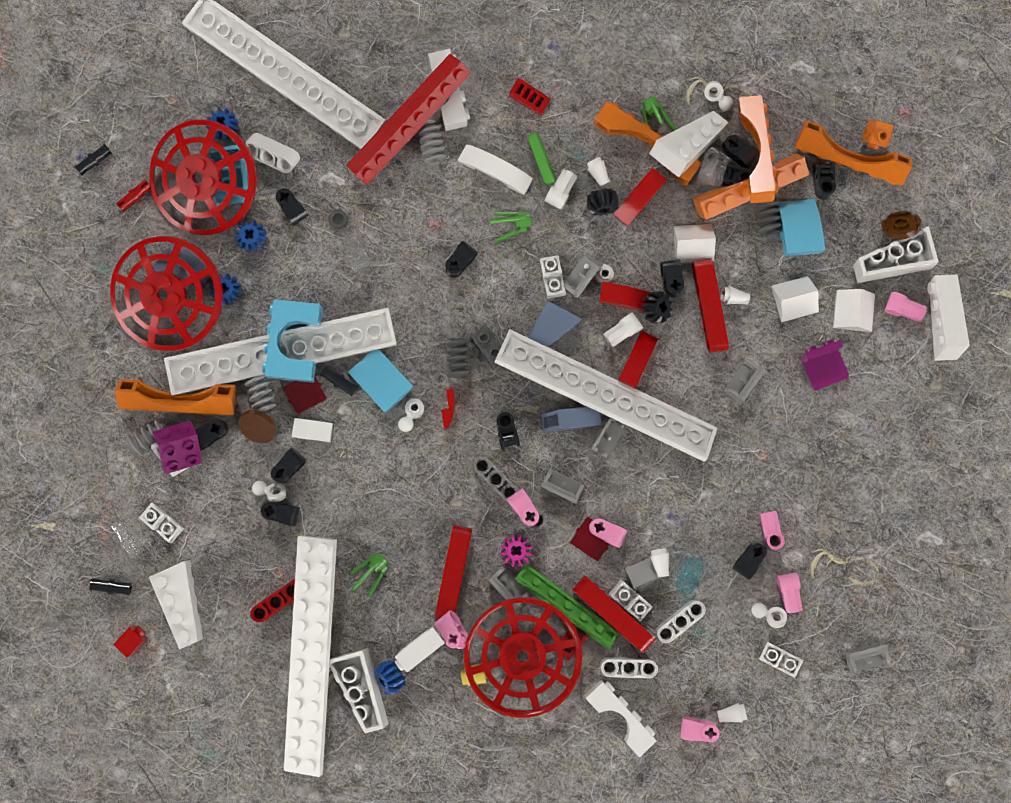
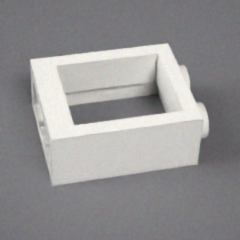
M435 624L397 653L395 663L401 671L409 672L445 643Z

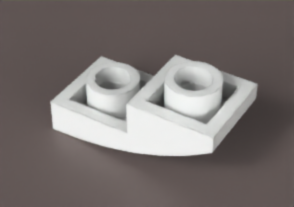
M559 256L541 258L540 265L547 299L565 296L566 291Z
M151 503L139 517L168 543H173L184 529L154 503Z
M622 580L609 593L614 600L640 622L653 607Z
M767 642L759 660L794 678L804 661Z

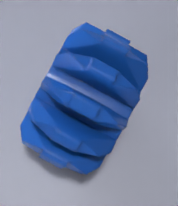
M218 108L216 114L211 111L212 117H206V120L223 122L233 131H238L235 125L239 124V121L235 119L236 115L233 112L229 113L227 108L223 112ZM217 130L215 138L220 140L223 137L227 141V135Z
M245 220V226L238 224L241 230H235V234L238 235L235 241L239 243V248L245 247L246 252H249L252 248L254 252H257V246L260 248L264 247L261 241L267 242V238L264 237L267 231L263 230L261 223L257 225L256 220H253L250 224L248 220ZM250 233L254 236L252 239L248 237Z
M226 273L225 277L219 274L222 288L226 289L225 286L229 288L228 292H223L222 306H225L226 302L229 305H233L232 299L239 301L236 294H242V291L238 289L242 285L240 282H237L235 276L231 278L228 273ZM209 285V288L213 290L209 295L214 297L213 301L215 302L214 285Z
M384 661L375 669L377 684L384 690V693L389 695L396 694L405 686L403 671L398 668L394 661Z

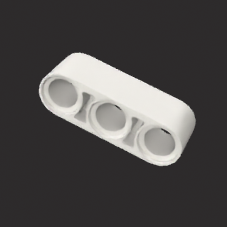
M253 133L245 142L251 151L253 159L283 173L291 172L300 161L297 151L262 134Z
M697 600L687 602L656 628V637L663 643L672 642L705 615L706 609L704 604ZM694 604L700 606V611L697 614H692L691 607ZM679 616H683L685 623L683 626L678 627L676 619ZM667 628L670 631V635L668 638L663 639L660 633L663 629Z
M606 657L600 662V670L607 677L653 678L658 672V666L649 658ZM607 662L614 664V669L611 672L604 670V665ZM626 663L633 664L634 668L631 672L627 673L624 671L623 668ZM647 663L653 665V670L650 673L643 671V667Z

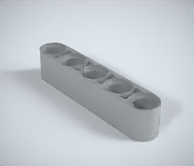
M479 457L475 460V471L508 503L504 491L507 488H513L516 493L519 489L486 457ZM486 461L488 463L487 470L479 471L477 469L478 462ZM499 474L502 481L499 485L491 483L492 475ZM534 505L539 515L543 518V523L540 526L533 525L531 527H533L534 529H541L546 524V517ZM527 512V517L525 518V520H530L532 522L533 516H535V513L530 514L529 512Z

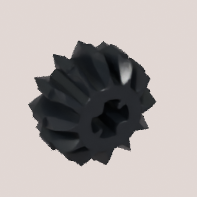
M612 188L592 191L591 194L587 195L589 213L594 216L613 213L614 210L618 209V195Z
M662 291L648 293V296L643 298L645 303L641 305L644 307L642 313L646 314L645 320L653 324L666 322L671 317L670 312L674 310L671 308L673 302L669 301L670 295L664 294Z

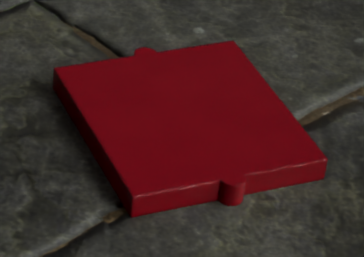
M314 377V383L293 381L283 387L289 398L288 402L292 404L297 415L327 399L321 388L322 384L317 381L316 377Z
M586 517L581 526L576 529L577 532L570 541V544L598 562L605 550H608L609 543L590 532L589 525L592 519ZM594 524L596 532L603 530L601 525Z

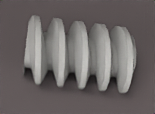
M428 120L418 132L424 163H434L446 158V155L440 154V152L445 150L444 147L438 146L443 143V140H437V138L442 136V133L436 132L441 129V126L435 125L436 121Z
M261 375L250 379L245 383V387L250 388L247 394L253 395L249 398V401L256 402L251 408L259 410V413H266L269 416L278 413L279 411L272 410L276 403H270L274 396H268L272 389L265 388L270 384L268 381H263L266 376Z
M155 420L154 428L147 424L148 431L141 427L140 435L133 431L134 438L129 434L126 435L127 444L135 457H137V453L142 455L144 450H151V445L155 443L152 432L166 428L167 426L163 422L160 424Z

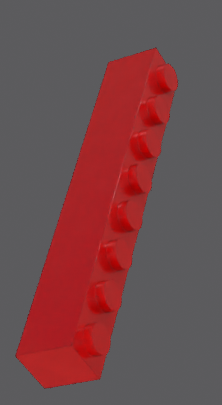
M450 53L346 166L363 183L368 185L471 75V72L460 60Z

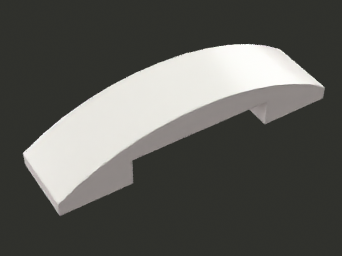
M466 144L458 159V162L508 185V188L522 195H525L533 180L532 177L510 163Z

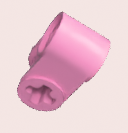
M523 488L506 499L525 525L533 526L538 522L539 513ZM527 512L530 514L535 513L534 522L525 520Z
M600 518L592 520L589 525V530L593 535L619 549L628 532L626 529ZM601 522V527H603V530L596 532L594 524H599Z
M450 610L435 622V627L448 647L464 649L468 634L461 624L459 617Z
M682 717L680 738L690 741L715 742L719 738V730L716 724L711 721ZM709 728H712L714 732H711L710 735H707L705 731H708Z

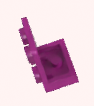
M834 339L823 342V347L818 349L816 345L805 349L806 353L800 356L813 390L817 391L848 379L849 373L839 352V349L843 347L841 340L834 342Z
M191 421L152 432L159 449L162 468L165 474L192 467L202 462L198 436Z

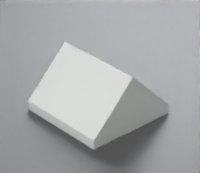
M712 224L673 226L675 259H680L681 263H692L712 259L714 262L716 237Z
M808 276L771 286L781 322L819 312L818 290Z
M863 289L837 290L833 328L872 332L875 294Z

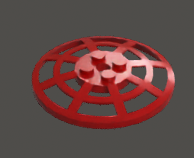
M194 119L176 125L160 139L151 158L149 182L155 203L169 222L191 234L214 235L231 229L246 216L256 193L257 171L251 151L235 131L216 121ZM193 125L210 127L206 137H190L184 139L181 129ZM217 130L229 136L237 144L240 151L229 155L223 146L213 140ZM174 133L177 144L169 151L165 161L157 158L165 141ZM203 143L200 154L191 155L187 144ZM210 147L215 148L224 159L215 162L208 156ZM180 149L184 159L180 162L179 166L170 164L172 157ZM243 158L248 170L247 190L236 187L237 174L234 162ZM155 166L162 168V183L165 193L160 196L157 194L155 185ZM226 166L229 168L230 184L222 182L220 170ZM168 171L176 174L177 185L169 189L167 181ZM198 172L202 175V181L200 183H198L195 179V176ZM219 190L227 192L224 200L216 206L212 197ZM181 192L187 197L186 208L182 207L173 196ZM234 195L244 197L245 200L239 211L227 222L221 211L229 205ZM169 200L177 210L185 214L184 225L174 220L162 204ZM205 201L210 211L194 212L195 202ZM214 216L220 225L219 227L207 230L193 229L192 221L193 217L208 218Z
M156 236L137 242L121 256L112 274L110 299L118 322L133 339L152 349L176 351L195 345L212 331L221 313L223 288L217 268L202 249L182 238ZM155 242L175 244L171 254H154L148 256L144 246ZM182 247L196 254L205 264L206 268L196 273L187 262L179 258ZM137 250L141 260L132 267L127 277L118 274L125 259ZM168 260L165 271L155 272L151 261ZM178 264L183 267L190 276L181 280L173 273L175 265ZM144 266L148 276L143 282L140 283L132 280L136 272ZM211 275L215 290L214 307L202 304L203 290L200 280ZM116 281L125 285L124 298L127 309L121 313L118 310L115 298ZM193 283L196 289V302L187 299L186 287ZM130 287L140 291L141 301L133 306L130 299ZM161 289H164L167 292V298L165 300L161 299L159 296V292ZM183 307L193 309L190 317L182 323L177 314ZM145 308L152 315L150 325L145 323L137 315V312ZM200 311L211 314L210 320L204 329L192 338L186 328L195 321ZM132 316L141 327L149 331L148 340L145 341L134 334L126 325L124 319ZM170 317L175 326L170 329L158 328L160 318ZM179 332L185 341L184 343L172 346L155 344L156 334L169 335Z
M518 597L507 599L487 609L472 626L464 648L465 672L475 694L494 711L515 718L540 716L559 706L574 689L582 667L580 639L571 621L553 605L534 598ZM530 603L544 607L545 610L540 618L531 615H515L513 604ZM499 608H506L508 618L497 623L490 632L479 627L491 613ZM552 612L564 622L572 639L560 641L556 631L546 623ZM517 621H530L536 624L531 633L520 632ZM510 623L512 635L505 640L495 636V633L500 628ZM542 628H545L550 633L555 643L542 644L537 638ZM476 634L485 639L481 653L482 664L471 667L470 648L473 637ZM491 642L500 647L499 658L487 661L488 647ZM575 647V666L571 679L560 673L563 665V649ZM520 651L528 653L526 661L521 662L517 659V654ZM557 651L555 670L545 665L546 653ZM502 667L503 671L507 674L502 685L493 677L490 669ZM485 672L489 682L499 690L493 701L480 690L473 675ZM540 672L550 676L549 680L535 689L532 678L536 677ZM514 679L525 680L528 691L510 690L509 687ZM556 680L566 686L556 699L540 707L537 695L549 689ZM505 695L515 698H530L533 709L513 710L500 705Z

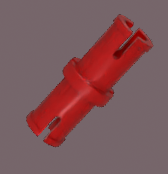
M144 179L133 190L129 189V193L116 202V205L125 212L135 202L139 203L141 201L140 198L151 190L150 184Z

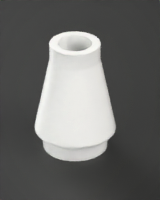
M598 157L587 163V170L600 187L610 182L604 160L602 161Z
M728 286L722 288L720 299L724 304L748 305L750 294Z
M666 548L651 550L650 558L657 577L669 576V552L667 553Z
M737 703L717 711L719 722L743 723V720H747L744 704L739 705Z

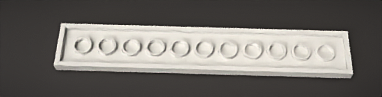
M198 0L183 20L182 25L359 149L386 123V120L214 0Z
M389 308L322 322L321 326L309 325L283 332L280 340L281 350L287 358L313 361L316 364L397 346ZM269 335L164 358L171 395L185 394L211 388L216 384L225 385L265 375L262 372L263 362L267 359L265 344L269 342Z
M509 329L494 363L704 462L708 459L717 427Z
M301 535L297 539L284 771L320 777L323 775L337 539Z

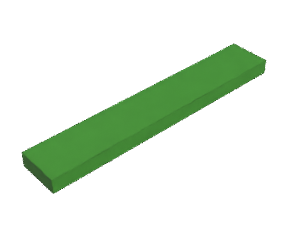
M527 563L514 579L539 599L560 610L574 625L608 650L620 634L616 629Z

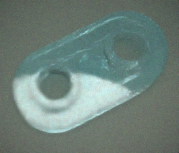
M689 557L684 561L675 582V587L679 593L688 595L694 591L703 571V563L700 559ZM693 563L697 565V569L694 571L690 569ZM685 581L689 583V587L686 589L682 586Z

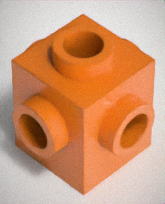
M868 120L867 126L862 133V142L868 144L867 147L874 150H879V147L887 148L892 138L891 133L894 125L878 120Z

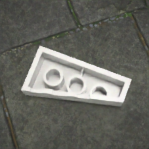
M712 111L659 138L649 154L679 178L719 138L728 122L715 111Z
M929 226L919 231L913 237L895 241L882 249L880 248L858 258L853 265L857 283L931 270L939 261Z
M935 275L927 287L930 294L934 361L957 360L970 346L958 275Z
M191 560L183 561L149 577L179 650L203 639L200 616L197 610V597L194 591V578L191 572Z
M365 648L330 658L329 667L334 674L336 682L341 686L344 692L343 695L349 701L353 709L352 711L364 733L386 727L389 723L377 679L375 678L369 649Z

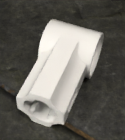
M563 169L554 187L550 188L545 202L562 210L577 176L573 172Z
M632 312L621 319L619 324L606 331L603 336L613 348L627 337H632L644 327Z

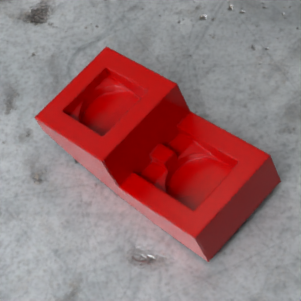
M454 388L446 389L449 409L441 410L444 430L449 429L454 415Z

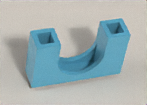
M274 299L269 309V315L272 316L271 323H268L267 334L269 335V342L265 344L267 359L263 362L262 372L265 373L267 378L314 383L316 363L287 358L281 350L280 340L283 332L292 325L307 324L321 326L323 307L320 304Z

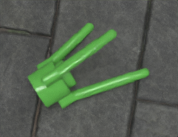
M650 97L643 101L642 105L644 108L641 112L644 123L649 125L647 116L649 114L650 117L656 115L659 123L663 125L664 122L659 114L661 113L673 131L677 130L662 108L661 103H658L656 97Z
M494 212L495 216L514 217L489 220V223L514 221L515 227H519V229L495 239L496 243L520 232H526V227H531L529 212Z
M378 552L375 556L372 554L366 561L350 572L353 575L367 564L370 566L369 570L352 587V590L355 591L373 571L378 573L380 570L368 593V596L371 597L383 574L388 569L386 565L389 562Z

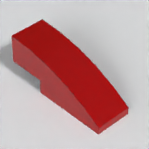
M652 167L617 209L614 216L628 227L663 187L667 179Z
M602 282L599 303L643 311L644 307L641 306L645 303L643 298L648 296L650 292L629 286Z
M641 330L618 381L632 388L637 387L658 338Z

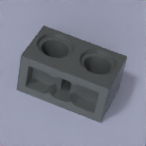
M485 325L470 337L492 369H495L499 366V364L494 362L500 351L501 344L487 325Z

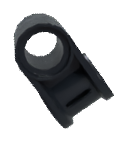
M736 135L728 136L721 146L723 154L743 168L749 169L759 154V150L756 147L748 144ZM730 143H733V144H734V145H733V148H730V147H729V146H730Z
M815 162L812 167L815 195L817 198L825 200L836 190L835 163L818 164ZM822 186L828 187L829 192H825Z
M721 163V172L716 183L727 187L742 182L741 176L749 178L753 171L733 164Z
M282 188L277 191L276 201L293 226L309 216L289 189ZM285 195L288 198L287 202H285L282 198Z
M462 241L446 262V274L451 278L459 277L467 266L473 262L478 252ZM457 265V270L453 269L451 271V266Z
M681 260L660 262L666 294L670 295V297L679 296L684 289ZM672 284H674L675 287H678V289L675 290L673 287H671Z
M508 412L500 413L497 416L496 423L501 450L513 445L520 446L513 416ZM506 415L510 418L508 426L500 424L499 419L501 416ZM514 438L513 440L504 441L505 439Z
M213 420L195 430L198 436L200 451L227 435L229 427L226 422ZM216 425L221 426L219 432H215V430L217 429Z
M291 447L272 468L271 478L281 484L287 483L304 466L307 459ZM278 471L283 472V478L279 477Z
M267 502L262 505L261 515L263 518L285 525L296 526L300 507L275 502ZM272 506L275 513L269 516V512L266 509Z
M757 542L750 543L743 554L737 559L732 569L750 580L767 555L766 547ZM759 548L760 555H756L753 549Z

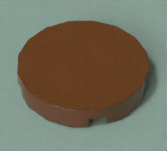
M909 211L894 212L888 215L886 220L885 218L883 219L881 225L882 232L891 239H907L913 237L921 230V219L919 215H912Z
M247 410L238 421L242 434L253 442L268 443L276 434L277 426L274 420L266 413H259V410Z

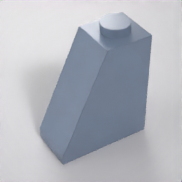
M173 243L164 254H171L175 244ZM182 247L179 258L187 262L196 273L206 268L205 264L187 248ZM158 260L153 265L154 271H165L168 260ZM178 264L175 265L173 273L181 280L190 276L183 267ZM211 275L200 280L202 286L212 280Z
M547 301L528 338L549 348L578 326L582 318Z
M590 407L558 409L541 414L543 433L602 425V413Z

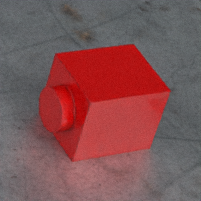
M134 625L129 627L113 645L128 658L133 656L149 638L140 626L136 627Z

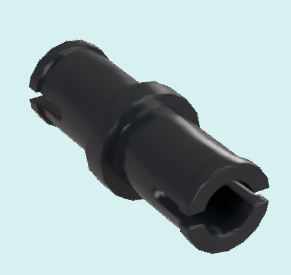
M104 143L92 154L88 153V157L74 167L83 176L94 166L98 167L99 163L112 154V152Z
M327 365L320 373V376L334 384L335 388H340L351 397L358 388V386L345 379L343 374L339 375Z
M92 578L89 589L90 591L107 592L109 595L113 593L130 595L132 583L116 582L114 579H109L108 581Z

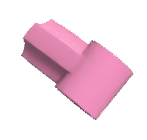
M891 292L884 310L885 312L894 316H904L917 322L922 321L926 314L927 306L911 301L901 293Z
M777 511L759 514L765 547L770 550L782 548L785 540L781 534ZM772 536H776L778 539V544L775 547L770 544Z
M795 572L776 576L785 612L795 613L802 611L798 574Z

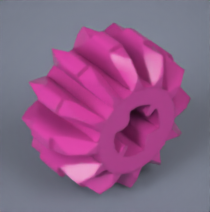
M512 534V542L505 538L504 541L508 546H500L502 549H507V552H502L500 555H508L504 562L507 563L512 559V567L515 565V560H518L519 567L522 566L521 559L528 563L529 560L525 557V554L528 556L533 554L526 551V549H531L532 545H524L528 542V538L520 542L521 534L518 535L517 541H515V536ZM512 546H521L522 549L520 551L522 553L520 555H512Z

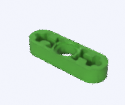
M534 132L528 135V140L542 177L548 186L557 180L538 132Z

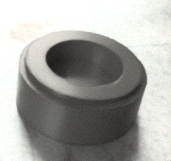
M334 210L329 215V223L334 229L341 230L347 226L348 217L344 211Z

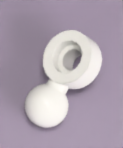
M711 81L706 84L704 88L705 97L710 101H719L718 105L721 110H731L734 105L733 99L723 95L722 85L717 81ZM715 87L717 88V91L715 93H711L710 89Z
M585 264L584 268L589 269V264ZM603 264L594 279L599 284L610 282L614 276L613 269L609 265ZM602 271L607 272V277L602 276Z
M419 399L407 401L405 405L406 417L401 418L398 422V427L401 431L409 432L412 430V420L423 415L424 405ZM416 405L418 406V409L416 411L411 410V406Z
M256 481L252 485V492L255 495L262 496L266 494L267 499L271 502H280L286 497L285 487L281 483H273L267 486L263 481Z
M756 603L752 606L751 612L756 618L766 617L771 627L781 628L786 624L787 613L784 609L773 607L767 610L763 603Z

